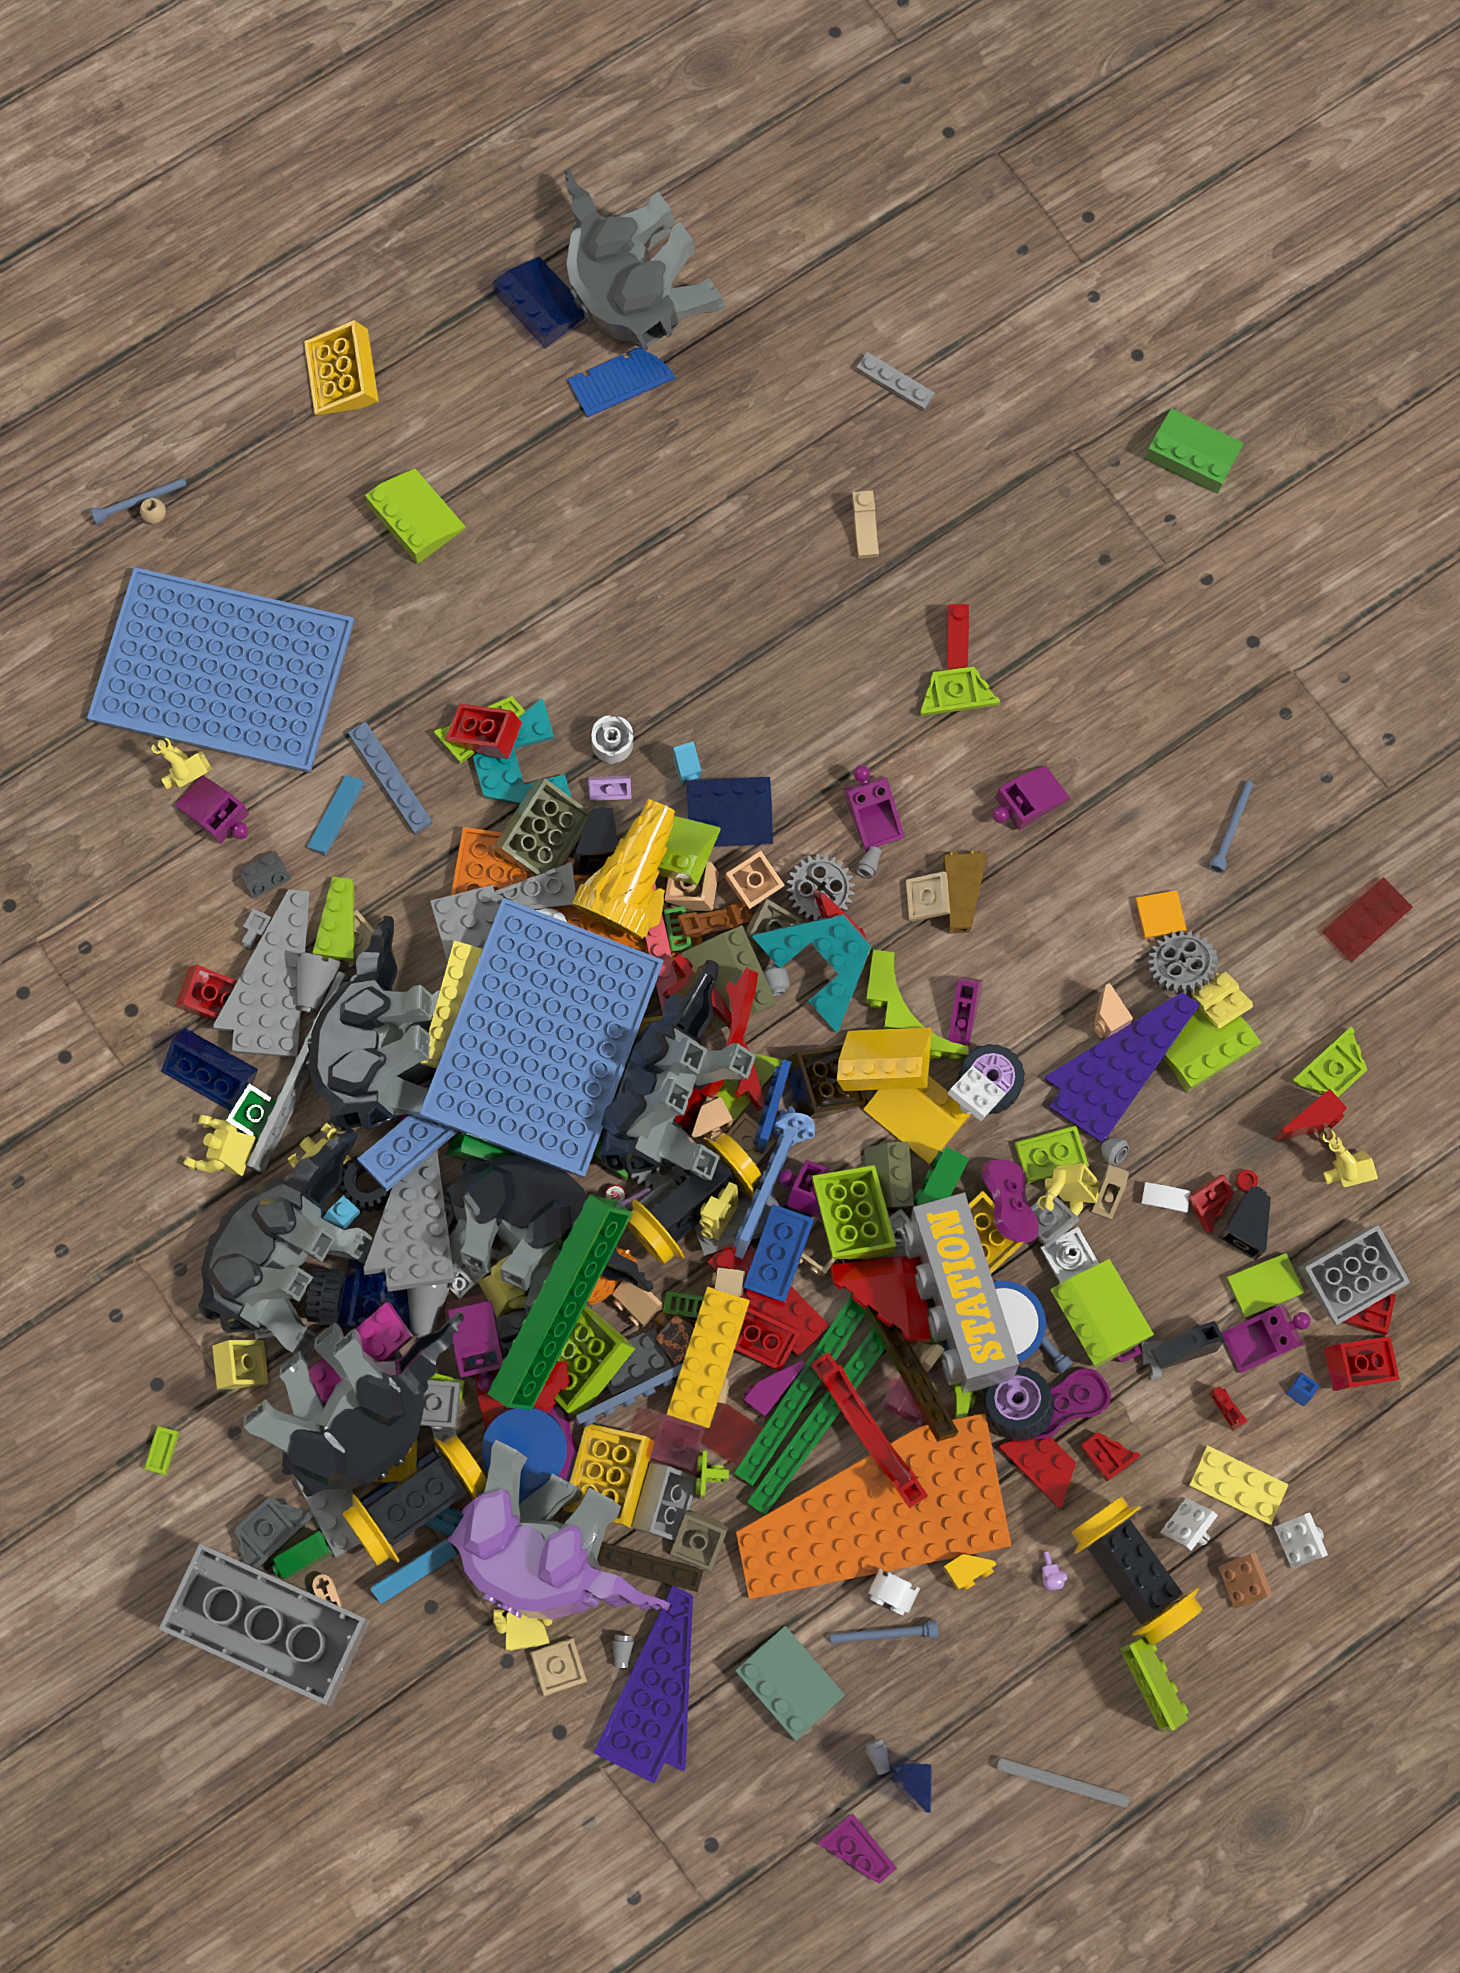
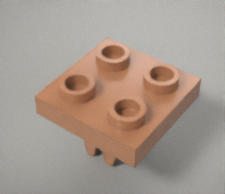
M1256 1552L1218 1566L1234 1609L1273 1595Z

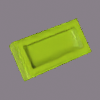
M157 1426L144 1470L167 1476L180 1434L179 1431Z

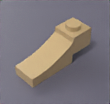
M873 490L853 492L852 506L858 559L879 557Z
M910 1343L927 1373L945 1350L939 1344Z

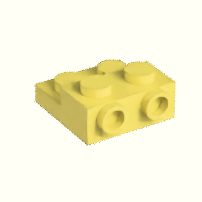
M1226 971L1222 974H1214L1215 978L1210 979L1209 985H1202L1203 990L1195 987V992L1191 993L1192 999L1200 1004L1198 1009L1218 1029L1253 1007L1252 1001L1239 989V984Z
M729 1182L727 1187L722 1188L718 1199L711 1196L707 1203L704 1202L700 1209V1224L703 1226L701 1234L704 1237L720 1240L739 1207L737 1185Z

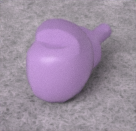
M1044 1552L1047 1565L1042 1567L1044 1587L1049 1591L1062 1589L1065 1581L1068 1580L1066 1571L1059 1570L1058 1564L1052 1565L1049 1552Z

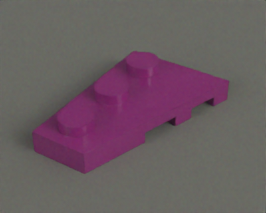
M853 1813L817 1843L879 1884L897 1869L895 1864Z

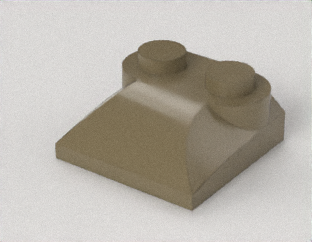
M764 899L756 908L746 929V935L750 942L757 944L752 937L754 934L800 924L802 919L772 901Z
M686 1512L670 1554L712 1571L728 1528L720 1521L700 1513Z

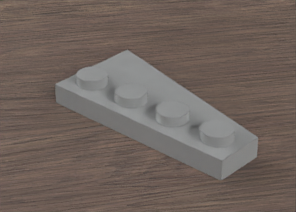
M573 862L495 891L498 904H501L502 899L506 898L511 901L518 900V904L534 910L572 905L571 903L576 895Z

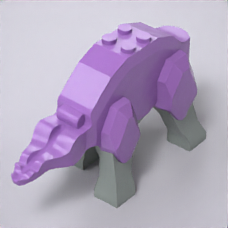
M495 1440L491 1448V1464L483 1495H480L461 1511L464 1515L453 1535L447 1539V1542L458 1548L465 1573L478 1590L484 1593L482 1596L484 1599L505 1609L518 1618L524 1615L528 1618L549 1620L584 1612L590 1607L596 1608L600 1603V1599L614 1608L633 1603L642 1610H649L652 1607L656 1610L664 1608L667 1611L669 1609V1602L639 1592L620 1576L603 1572L599 1566L597 1557L608 1524L617 1518L621 1508L620 1505L589 1488L578 1509L564 1525L557 1521H550L562 1507L579 1500L583 1491L552 1474L546 1484L519 1504L520 1474L527 1457L508 1445Z

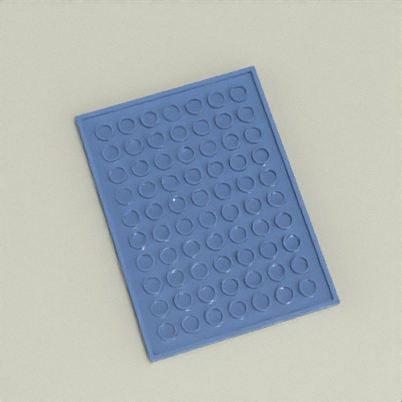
M134 567L87 719L94 723L163 739L167 738L171 741L311 773L355 620L349 616Z
M503 898L419 1116L584 1178L603 1128L601 1123L605 1109L613 1101L664 960Z

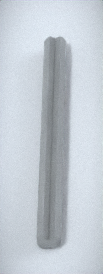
M999 1758L996 1769L1002 1772L1120 1807H1127L1129 1803V1796L1007 1759Z

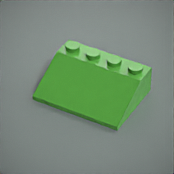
M1171 408L1153 439L1145 459L1218 494L1244 443Z

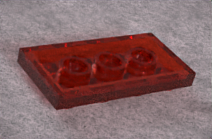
M1383 877L1324 929L1322 933L1352 963L1405 916L1413 906Z

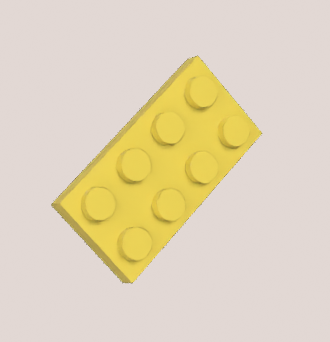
M1207 1445L1189 1487L1270 1526L1288 1484Z

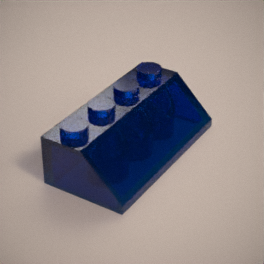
M184 1028L172 1038L161 1072L231 1111L248 1083L253 1085L258 1069Z
M896 1764V1768L892 1769V1783H896V1788L918 1812L931 1813V1764Z

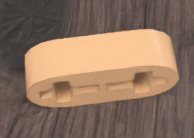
M324 1574L315 1577L312 1584L315 1595L326 1601V1598L330 1596L333 1603L337 1602V1606L342 1608V1602L333 1580ZM319 1580L329 1581V1585L326 1586L328 1594H324L321 1588H317L320 1584Z

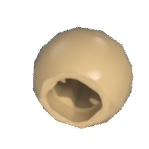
M149 498L141 504L140 515L147 523H159L166 515V508L159 499Z

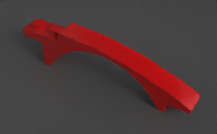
M681 954L675 957L671 964L682 979L665 990L663 995L666 1000L681 990L690 976L694 974L692 963ZM714 986L712 991L713 1013L731 1031L732 1013ZM743 1038L740 1045L749 1051ZM753 1064L748 1079H739L735 1095L739 1099L746 1094L756 1110L760 1111L764 1107V1100Z
M747 967L736 985L728 982L726 985L732 1009L731 1031L726 1047L732 1043L740 1045L747 1028L759 974ZM725 1079L709 1083L701 1090L693 1089L684 1115H677L674 1120L687 1131L693 1125L695 1116L701 1109V1106L704 1105L703 1102L706 1101L707 1097L716 1098Z
M829 1352L812 1362L810 1366L835 1401L836 1406L908 1508H912L927 1498L928 1494L917 1480L914 1472L903 1461L882 1433L852 1386L840 1364L837 1365Z

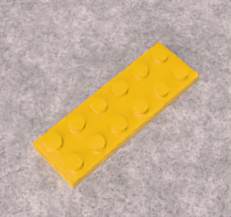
M707 1287L667 1415L710 1428L750 1300Z

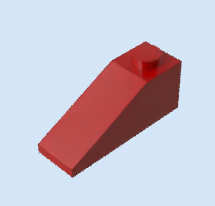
M948 604L946 612L947 670L968 667L969 604Z

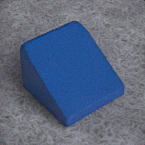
M1301 1372L1287 1391V1395L1301 1406H1305L1311 1400L1319 1385Z

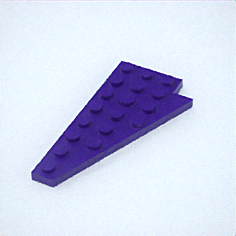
M1180 993L1048 1074L1045 1080L1060 1090L1049 1108L1103 1144L1200 1004L1184 993Z
M672 1586L666 1599L670 1603L669 1609L667 1611L664 1608L661 1609L593 1752L653 1783L656 1782L664 1763L683 1772L686 1766L693 1595L675 1586Z

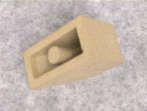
M1108 1165L1101 1182L1097 1203H1094L1092 1209L1093 1213L1113 1219L1127 1184L1128 1171Z

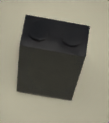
M597 807L596 809H591L576 849L573 865L574 875L595 874L604 866L608 857L613 855L618 845L613 808Z
M1251 1186L1243 1194L1218 1238L1257 1260L1267 1248L1271 1197L1266 1195L1267 1192L1258 1186Z

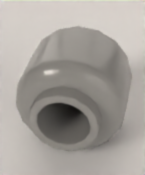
M776 964L766 966L763 974L773 996L785 994L786 990L790 987L787 970L784 967L780 969Z

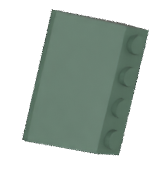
M786 1626L735 1670V1673L794 1741L800 1738L845 1696Z

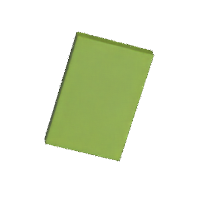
M1077 1126L1014 1143L1021 1169L1026 1177V1185L1045 1180L1046 1178H1052L1054 1169L1058 1166L1084 1163L1087 1168L1089 1167Z
M1287 1253L1226 1278L1244 1318L1305 1293Z

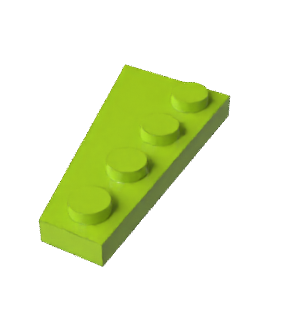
M512 696L488 706L512 710L518 718L525 713V710ZM450 726L435 730L434 734L460 764L476 753L445 740Z
M332 877L313 954L320 955L322 958L355 962V889L353 879Z

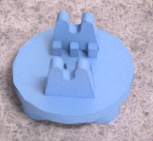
M789 1106L788 1112L782 1109L780 1117L774 1121L772 1126V1133L777 1139H779L780 1134L785 1135L787 1128L795 1131L791 1146L806 1139H812L815 1136V1123L813 1119L808 1115L795 1113L792 1106Z

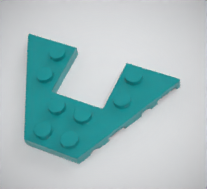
M543 698L519 717L523 724L508 759L490 757L481 753H477L473 757L484 798L521 804L533 783L524 785L514 749L554 739ZM565 774L547 779L571 797Z
M844 914L754 934L752 936L754 940L780 969L811 943L839 974L809 1000L812 1006L837 1033L841 1029L860 974L872 946Z

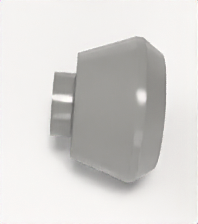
M1118 1138L1106 1139L1101 1146V1153L1109 1165H1119L1124 1161L1129 1152L1128 1142Z

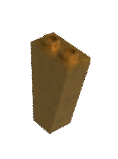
M970 851L968 854L950 852L944 855L943 871L947 873L950 914H947L949 934L970 933L987 853Z

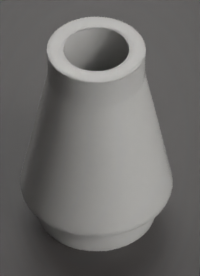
M871 846L857 864V873L864 878H872L876 874L882 851L875 846Z
M614 1634V1639H612L614 1667H628L634 1643L632 1635Z
M882 1738L867 1742L865 1744V1752L878 1775L889 1772L891 1769L886 1743L883 1742Z

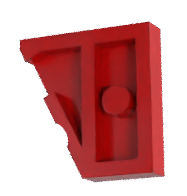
M1220 1174L1187 1196L1206 1233L1213 1231L1214 1227L1212 1226L1218 1216L1221 1217L1225 1210V1205L1234 1194L1225 1175Z
M1389 1294L1348 1318L1343 1323L1386 1336L1390 1326L1396 1295Z
M1218 1386L1209 1392L1210 1397L1232 1431L1248 1422L1232 1402L1229 1393L1225 1389Z
M1099 1432L1079 1446L1106 1482L1141 1456L1138 1452H1132L1122 1447V1444L1109 1440L1107 1436Z

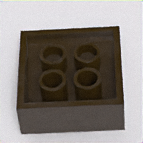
M843 1045L800 1051L785 1059L791 1062L788 1075L800 1113L808 1115L812 1119H817L868 1104L864 1090L843 1091L837 1081L838 1061Z

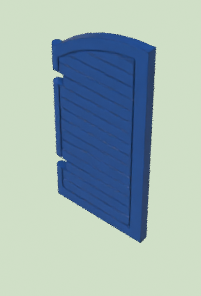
M639 347L630 351V357L625 359L624 355L618 356L589 369V376L585 377L582 372L567 380L588 418L675 379V376L662 360L647 351L643 352Z

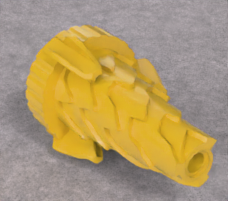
M648 799L640 816L632 823L625 839H620L613 855L608 857L604 866L593 874L585 884L580 885L571 904L587 915L619 931L639 939L646 937L649 929L658 926L661 921L665 890L661 888L654 890L652 887L660 872L658 867L667 851L665 845L673 826L675 810Z

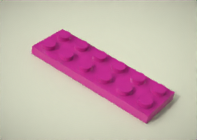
M388 1302L384 1303L356 1328V1331L361 1335L362 1350L372 1358L382 1361H388L414 1338L391 1303ZM322 1358L308 1372L321 1399L327 1402L334 1388L342 1379L335 1369Z

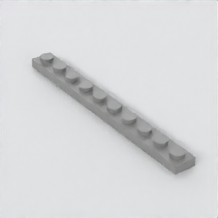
M337 973L326 998L322 1002L320 1011L344 982L350 981L351 978L345 973ZM319 1013L314 1019L313 1026L304 1040V1045L295 1059V1064L286 1078V1083L277 1097L276 1104L268 1116L267 1123L258 1137V1142L249 1156L247 1166L264 1175L310 1077L306 1067V1060L310 1058V1050L307 1043L308 1039L311 1038V1032Z

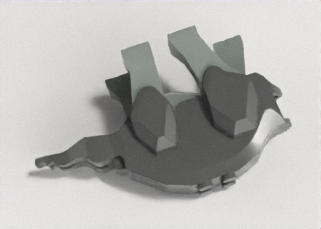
M570 168L564 170L566 181H568L566 187L572 200L571 209L576 219V224L573 226V232L570 237L566 263L572 286L570 292L578 309H582L585 313L584 317L589 325L594 324L598 330L613 339L635 343L644 352L663 336H671L678 326L679 320L704 312H718L725 307L721 294L709 278L697 285L671 288L674 279L688 258L696 253L693 239L680 222L674 225L671 231L670 225L675 223L670 207L659 192L654 194L644 207L620 217L607 218L598 214L589 192L576 183ZM670 235L668 242L651 260L649 250L657 242Z

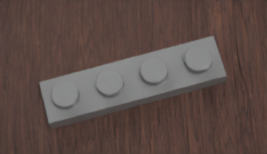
M868 352L856 367L857 372L923 412L935 396V392Z

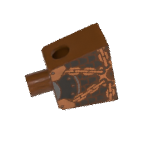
M662 1311L654 1319V1322L662 1329L656 1336V1340L678 1366L684 1362L696 1323L680 1313L670 1319Z

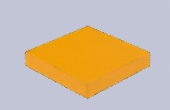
M1177 890L1137 897L1135 899L1144 939L1172 935V932L1178 934L1181 930L1183 932L1187 931Z

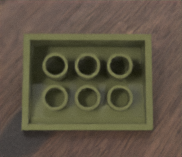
M546 778L537 779L492 849L509 862L534 876H538L551 869L563 866L583 833L590 811Z
M743 926L720 934L681 953L684 958L687 957L692 963L694 973L707 960H713L718 963L719 970L715 988L731 1013V1003L726 985L728 982L736 985L746 967L759 973L749 1017L770 1009L777 1004ZM713 1013L711 1025L714 1029V1032L724 1027H727L725 1023L717 1015Z

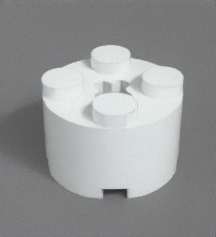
M604 716L594 724L591 741L595 755L608 764L621 762L630 755L633 749V731L627 720L619 716Z
M879 1568L868 1592L871 1594L870 1600L882 1606L886 1602L892 1605L890 1609L898 1614L904 1615L905 1612L909 1613L920 1588L915 1586V1589H912L910 1582L888 1572L885 1576L883 1575L884 1570Z

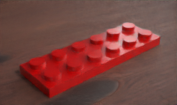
M749 1243L745 1255L741 1259L735 1256L737 1248L732 1246L718 1251L707 1261L715 1272H717L718 1268L744 1271L745 1284L756 1249ZM743 1286V1293L740 1297L750 1300V1304L801 1332L792 1348L797 1357L830 1327L792 1286L785 1302L744 1288Z

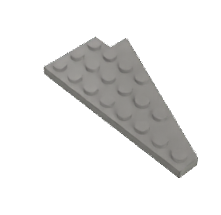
M493 885L430 901L447 963L454 941L484 948L500 906L497 902Z
M288 889L213 1025V1030L233 1031L232 1053L297 1057L301 1007L297 1006L298 953H305L310 891Z
M437 1150L392 1187L364 1266L365 1275L386 1272L388 1291L455 1282Z

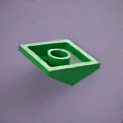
M248 1083L225 1120L233 1124L240 1132L255 1136V1140L258 1141V1137L262 1133L276 1101Z

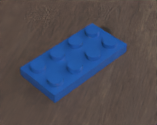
M783 1060L781 1067L776 1066L753 1144H757L755 1152L763 1154L791 1065L790 1061Z
M773 1204L744 1288L785 1302L814 1219Z

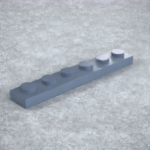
M366 721L349 731L350 738L414 834L432 825V820Z
M683 1363L576 1415L574 1419L577 1426L583 1424L584 1427H587L596 1422V1417L602 1414L604 1417H607L616 1412V1407L623 1404L625 1408L635 1403V1398L642 1394L644 1398L656 1392L654 1388L663 1385L664 1388L675 1383L674 1379L679 1377Z

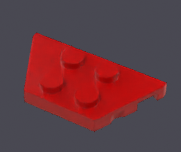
M1051 1437L1044 1439L1032 1438L1028 1441H1010L998 1447L1058 1509L1063 1506L1076 1462Z

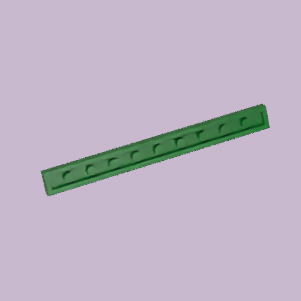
M853 1293L736 1469L734 1475L749 1485H754L821 1381L810 1364L828 1352L835 1361L866 1314L864 1308L852 1299Z
M874 1327L844 1367V1371L855 1390L886 1349ZM828 1391L747 1501V1504L763 1516L773 1506L840 1413Z

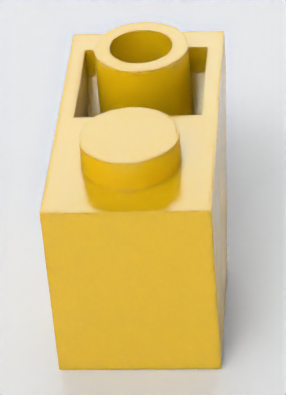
M962 1554L945 1565L943 1570L957 1591L961 1588L966 1591L975 1585L973 1580L980 1575L984 1579L994 1572L992 1567L996 1563L992 1560Z

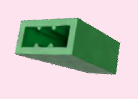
M460 1132L450 1138L446 1156L465 1161L471 1159L484 1162L503 1156H514V1153L495 1144Z
M319 1531L273 1558L275 1565L272 1567L278 1578L282 1576L284 1580H288L334 1554L324 1534Z

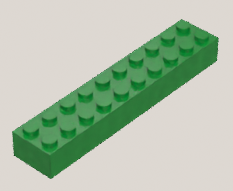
M590 1195L584 1202L583 1209L578 1219L575 1220L571 1233L564 1241L558 1258L553 1262L552 1269L547 1279L543 1282L538 1297L532 1303V1308L527 1318L523 1321L517 1338L512 1342L511 1349L503 1360L497 1377L491 1383V1388L488 1392L491 1397L509 1408L532 1410L633 1212L614 1200Z

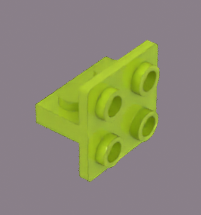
M703 1450L702 1456H698L697 1471L701 1472V1478H697L696 1494H700L701 1500L705 1499L706 1482L728 1483L729 1470H724L725 1466L711 1465V1469H707L708 1451Z

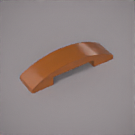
M744 903L730 905L727 909L702 914L693 912L679 915L677 919L685 937H702L748 925L753 915Z

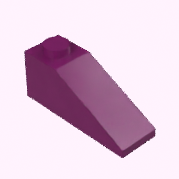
M964 976L958 979L948 1041L965 1046L970 1045L983 980Z
M803 1361L798 1362L757 1382L755 1386L750 1385L743 1394L746 1397L744 1403L765 1419L806 1363Z

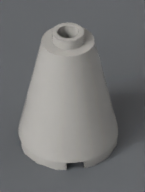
M298 953L297 1006L301 1007V1011L313 1013L314 1010H319L339 969V961L331 958L328 960L320 955L310 953Z
M450 1283L407 1289L411 1332L416 1333L415 1337L419 1338L435 1331L450 1289Z

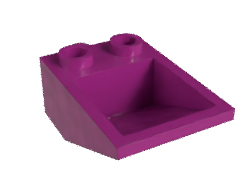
M865 765L857 766L854 769L853 775L860 783L843 788V792L865 851L869 850L871 846L879 847L905 838L888 779L881 775L868 780L870 777L869 768ZM881 788L883 793L878 794L877 790ZM860 794H863L864 799L858 801V796Z
M1045 765L1019 776L1000 787L995 799L1001 807L993 810L992 817L997 823H1004L1010 818L1020 831L1068 801L1070 797Z
M204 775L175 804L176 808L220 844L231 833L236 839H244L249 833L247 825L241 823L249 815L245 805Z
M805 1160L797 1178L792 1171L782 1170L778 1174L779 1184L783 1187L793 1186L787 1206L822 1220L811 1177L832 1172L826 1167L809 1160Z
M492 1300L448 1310L449 1319L457 1312L464 1315V1321L458 1324V1332L453 1333V1343L460 1377L479 1373L477 1385L482 1391H489L494 1377L488 1371L500 1369L505 1359ZM491 1353L497 1355L496 1361L490 1360L489 1355ZM469 1358L475 1359L476 1363L474 1366L468 1364Z
M1281 1305L1222 1332V1335L1239 1373H1242L1303 1346L1304 1343L1297 1329L1304 1330L1308 1328L1311 1320L1309 1315L1304 1312L1296 1313L1292 1320L1286 1306ZM1273 1316H1275L1278 1319L1276 1325L1275 1322L1272 1320ZM1283 1336L1287 1338L1286 1345H1284V1341L1281 1339Z

